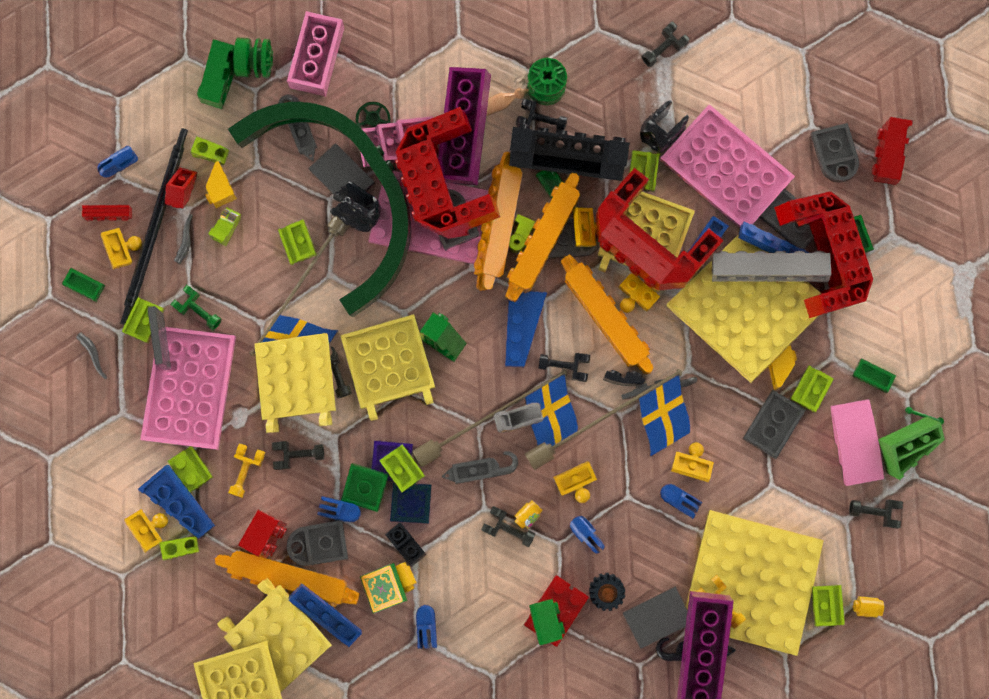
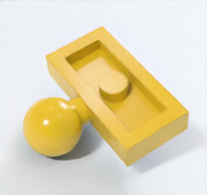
M574 208L573 218L576 247L596 246L595 234L597 235L596 222L594 223L593 208Z
M120 228L101 232L100 235L113 269L131 265L132 260L128 249L138 251L142 247V240L137 236H132L125 242Z
M632 273L618 287L629 296V298H624L620 302V309L625 313H630L634 310L635 302L648 312L660 298L655 291Z
M694 442L689 446L690 455L676 451L671 472L709 482L714 462L699 458L704 453V447L702 444Z
M589 461L553 477L561 496L576 490L575 499L579 503H586L590 499V492L583 488V486L597 480Z
M140 509L125 518L124 522L146 553L158 546L159 542H163L155 528H164L168 524V517L164 513H157L150 522L143 510Z

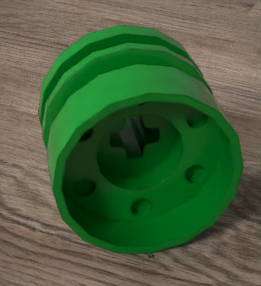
M237 37L234 45L235 76L249 78L253 69L256 78H260L262 73L264 79H269L273 66V51L270 39H264L262 43L261 39L257 38L253 47L250 38Z
M548 57L539 59L532 64L528 73L527 89L533 101L540 105L548 106L562 99L567 82V72L563 64L556 59Z

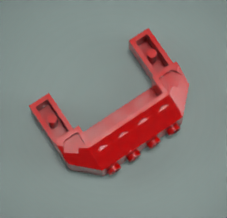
M461 107L407 128L395 152L397 156L395 162L397 168L402 171L401 181L403 186L407 187L408 193L406 197L409 204L413 206L412 216L415 222L418 221L424 228L448 239L469 235V229L501 217L495 199L490 194L456 207L452 203L437 155L439 154V144L472 131L467 115Z
M634 168L620 185L608 194L597 210L596 225L599 245L606 252L610 251L614 254V258L619 263L626 264L632 274L643 278L644 283L649 288H655L656 290L683 289L724 240L708 228L688 253L683 250L678 257L674 256L626 216L629 206L646 188L649 182L646 176Z
M831 191L791 200L774 207L780 226L797 222L798 227L809 224L817 250L830 253L831 277L828 282L830 288L821 291L819 295L804 300L809 318L865 302L873 282V276L851 207Z

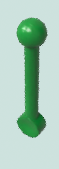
M911 407L905 409L907 414L912 413L923 418L929 417L940 422L941 425L944 423V419L941 417L935 418L914 411Z

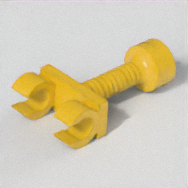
M239 443L234 458L243 461L244 464H242L236 484L230 486L228 493L243 498L245 490L242 487L250 467L249 465L253 464L261 467L265 452L257 450L254 460L246 458L244 455L247 446Z
M717 574L711 579L718 587L713 594H720L727 588ZM702 587L696 591L706 593ZM733 610L731 626L735 629L746 618L741 612L736 613Z

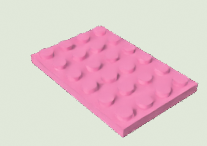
M708 105L660 158L663 164L739 228L744 221L754 224L795 177L711 105Z
M393 171L399 183L401 184L406 196L408 190L407 187L403 186L401 181V176H403V174L401 172ZM446 183L448 189L459 192L466 202L488 194V190ZM381 186L378 200L382 209L380 210V217L376 226L371 229L369 243L389 246L392 233V212L386 191ZM408 202L411 218V237L408 251L474 264L478 255L477 246L481 240L482 225L477 226L480 234L479 237L445 251L437 233L424 228L418 221L415 222L412 216L413 206Z
M165 327L171 369L163 370L155 364V359L153 360L140 440L219 450L236 336Z

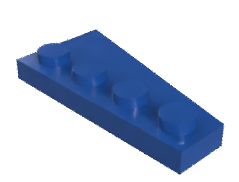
M523 292L516 302L509 300L505 367H525L547 292Z
M165 465L137 489L142 494L145 493L150 497L152 502L166 510L165 512L168 515L177 519L179 524L198 539L215 527V524L169 465Z

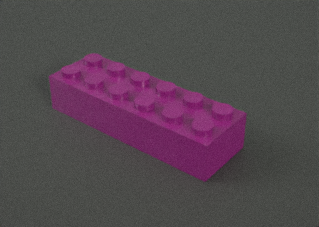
M449 67L444 113L461 107L467 115L472 131L440 144L438 160L446 183L478 186L491 74L486 69Z
M690 591L677 699H722L734 603L730 595Z

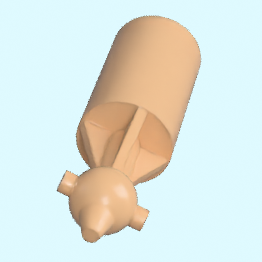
M517 88L514 93L500 92L489 97L486 117L508 108L516 98H524L529 90Z

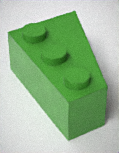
M925 417L878 439L887 474L901 480L907 470L918 465L917 461L924 455L928 456L945 440L941 423L932 418Z

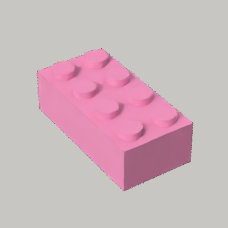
M306 11L287 79L290 89L326 97L344 31L342 19Z

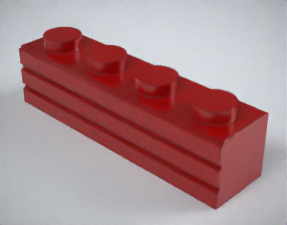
M82 205V218L86 221H105L106 219L110 221H116V219L128 221V219H132V207L130 205Z

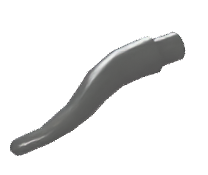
M192 214L186 220L182 244L174 259L178 264H181L183 259L186 258L190 249L189 227L193 217Z
M80 332L76 338L89 352L98 373L104 379H107L100 366L98 351L94 343Z

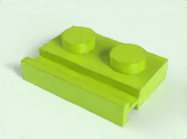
M633 150L629 173L636 168L649 179L644 190L654 192L660 154Z
M303 219L278 229L291 265L317 255Z
M138 297L121 332L149 343L151 331L148 307L155 306L162 313L165 309Z
M809 365L790 400L815 413L834 378Z
M403 444L379 460L402 493L425 477Z
M189 446V448L168 460V463L190 493L214 478L192 446Z
M812 586L814 625H845L842 586Z

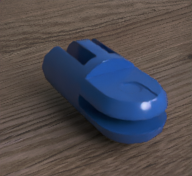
M125 146L101 161L97 166V170L102 177H111L137 162L138 156L130 146Z
M673 484L665 485L660 492L661 498L666 503L694 519L695 513L698 512L699 506L703 503Z
M321 496V500L338 504V507L320 504L319 508L334 511L336 515L318 511L317 515L345 522H355L359 519L361 511L357 505Z
M577 516L570 522L571 531L581 543L584 541L594 553L599 554L600 551L591 541L590 536L604 550L603 542L594 533L596 529L585 517Z
M429 605L420 606L416 611L418 649H422L423 645L425 649L431 646L432 648H437L435 611Z

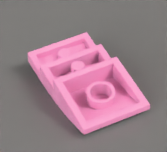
M433 116L397 120L395 123L380 124L376 127L364 128L362 130L375 146L380 145L385 153L383 155L385 161L390 160L391 163H395V159H397L395 152L407 128L429 120ZM361 153L363 167H370Z
M867 399L830 406L834 439L838 447L839 463L842 465L844 484L850 486L884 479L880 447L870 401Z

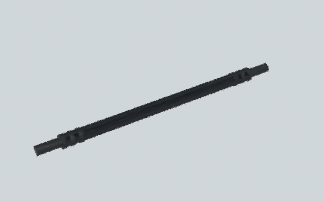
M181 128L177 143L173 146L124 302L125 308L120 321L122 325H125L140 293L167 206L165 204L166 184L178 170L185 149L183 146L188 130Z

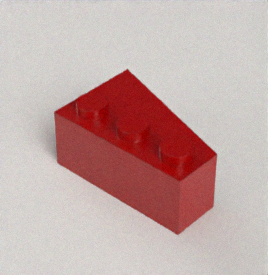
M890 117L882 128L878 129L877 139L879 140V145L876 146L874 157H877V160L872 168L874 182L897 185L901 180L906 158L904 156L905 144L909 143V138H906L907 129L912 126L913 120Z

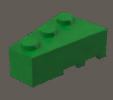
M215 39L212 40L202 83L197 91V96L201 103L223 109L235 76L234 45Z
M433 312L420 330L422 341L455 362L467 343L448 322L449 319L441 313L437 315Z

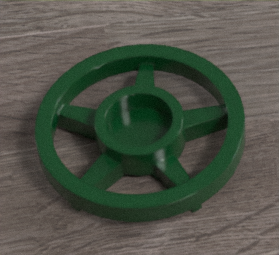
M367 102L356 113V124L361 129H363L361 126L367 124L373 128L380 123L389 124L391 122L388 109L379 102ZM371 105L379 106L376 111L369 112L365 109V107ZM382 108L387 113L388 121L380 118L379 113ZM363 110L366 114V120L359 123V115Z

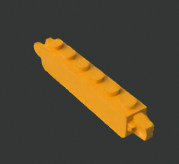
M510 152L503 153L500 164L494 167L491 174L492 183L488 194L495 199L501 217L484 223L481 226V240L477 246L478 255L474 262V275H477L476 287L479 291L491 290L495 278H499L504 274L523 174L520 168L509 166Z
M577 173L570 174L565 183L561 182L559 187H554L550 195L553 197L551 202H546L542 210L544 213L542 219L538 218L533 228L536 229L534 234H529L525 241L526 249L524 252L520 251L516 258L518 264L515 269H510L507 275L509 287L505 298L512 302H516L523 292L531 291L571 216L580 196L579 191L576 189L580 179Z
M570 254L560 261L566 272V285L627 367L633 368L637 366L643 374H651L654 366L648 358L650 348L647 343L640 341L635 327L628 325L626 315L621 310L618 311L616 309L614 299L610 295L607 296L603 291L604 286L599 280L596 281L593 278V272L588 265L584 266L582 262L578 263Z
M238 550L233 552L231 556L219 554L214 558L216 565L227 568V573L231 574V578L242 581L244 577L250 579L249 583L259 585L268 578L275 588L281 585L283 589L288 590L287 593L290 595L302 583L321 599L326 600L330 606L336 607L337 604L341 605L342 603L357 605L360 593L348 588L345 580Z

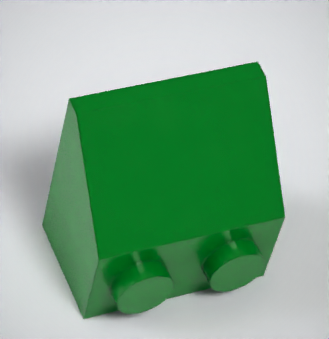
M553 599L530 604L529 608L538 644L544 645L563 639L562 634H565L563 623L558 622L557 614H560L558 603H553Z

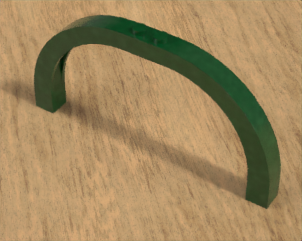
M285 102L257 110L228 128V131L241 148H244L266 132L286 124L315 123L324 125L342 133L357 146L386 191L392 212V233L387 252L379 267L364 283L339 299L349 316L355 317L376 302L390 288L400 273L408 253L411 237L410 210L403 188L393 173L395 168L390 160L386 162L383 158L385 153L380 145L375 146L367 134L355 122L334 109L315 103Z

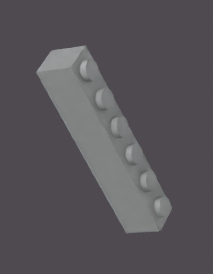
M718 251L713 253L712 282H829L831 277L830 253H825L824 251H815L814 253H805L804 251H796L794 253H786L785 251H777L775 253H766L765 251H757L755 253H747L746 251H738L736 253Z

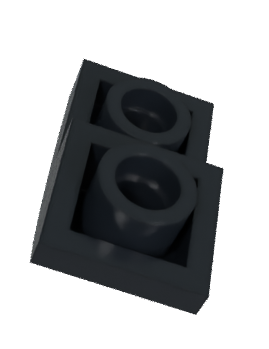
M611 370V372L607 371L603 378L606 382L621 386H637L645 382V379L642 378L643 375L636 371L627 372L625 378H623L621 373Z
M401 522L385 534L411 567L427 555Z

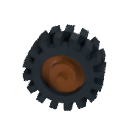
M601 573L599 577L595 576L589 588L592 603L598 609L602 608L603 611H606V609L613 611L612 608L614 607L615 609L619 608L618 605H622L623 599H625V588L621 579L616 577L615 574L610 575L609 573H605V575Z

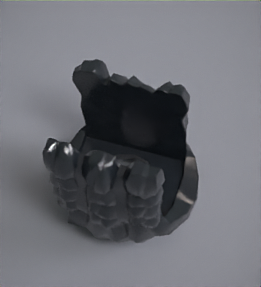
M671 100L666 101L661 107L656 109L643 122L640 129L642 142L658 153L666 151L678 139L679 135L685 131V125L689 119V116L686 115L669 132H666L657 125L668 114L672 104Z
M348 181L346 186L341 187L339 192H335L333 199L341 203H338L336 208L333 207L330 210L333 216L338 217L346 225H350L351 228L361 232H370L376 226L382 207L375 196L351 181Z

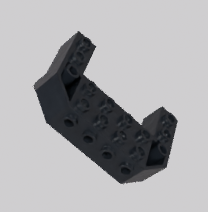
M518 124L517 127H513L509 166L566 174L577 173V175L623 181L624 167L627 166L630 142H626V138L613 137V140H605V136L593 135V138H588L586 133L575 132L573 136L567 135L568 131L556 130V133L548 132L549 128L537 127L536 131L529 129L530 126L526 124ZM539 138L545 139L544 145L538 144ZM559 140L563 141L564 143L563 147L561 148L556 146V143ZM576 143H581V150L575 149ZM596 145L600 146L601 148L600 152L598 153L594 152L593 150L594 146Z

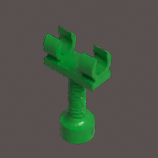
M186 285L183 291L190 296L187 301L182 305L174 299L170 305L182 315L189 308L207 321L206 326L214 331L220 325L222 319L216 314L210 315L197 305L195 301L200 294Z

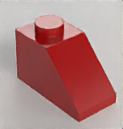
M179 167L166 184L165 204L183 209L190 200L198 172Z

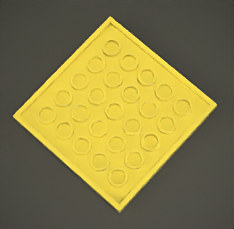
M739 234L722 250L728 253L764 251L739 239ZM711 261L667 303V307L743 377L752 383L818 317L809 318L804 300L821 293L809 282H712Z
M709 510L686 607L688 609L690 591L696 592L702 587L706 593H713L718 589L711 580L717 574L727 586L720 594L730 595L734 601L733 610L736 613L741 612L746 618L735 629L732 626L730 627L729 638L797 656L824 540Z

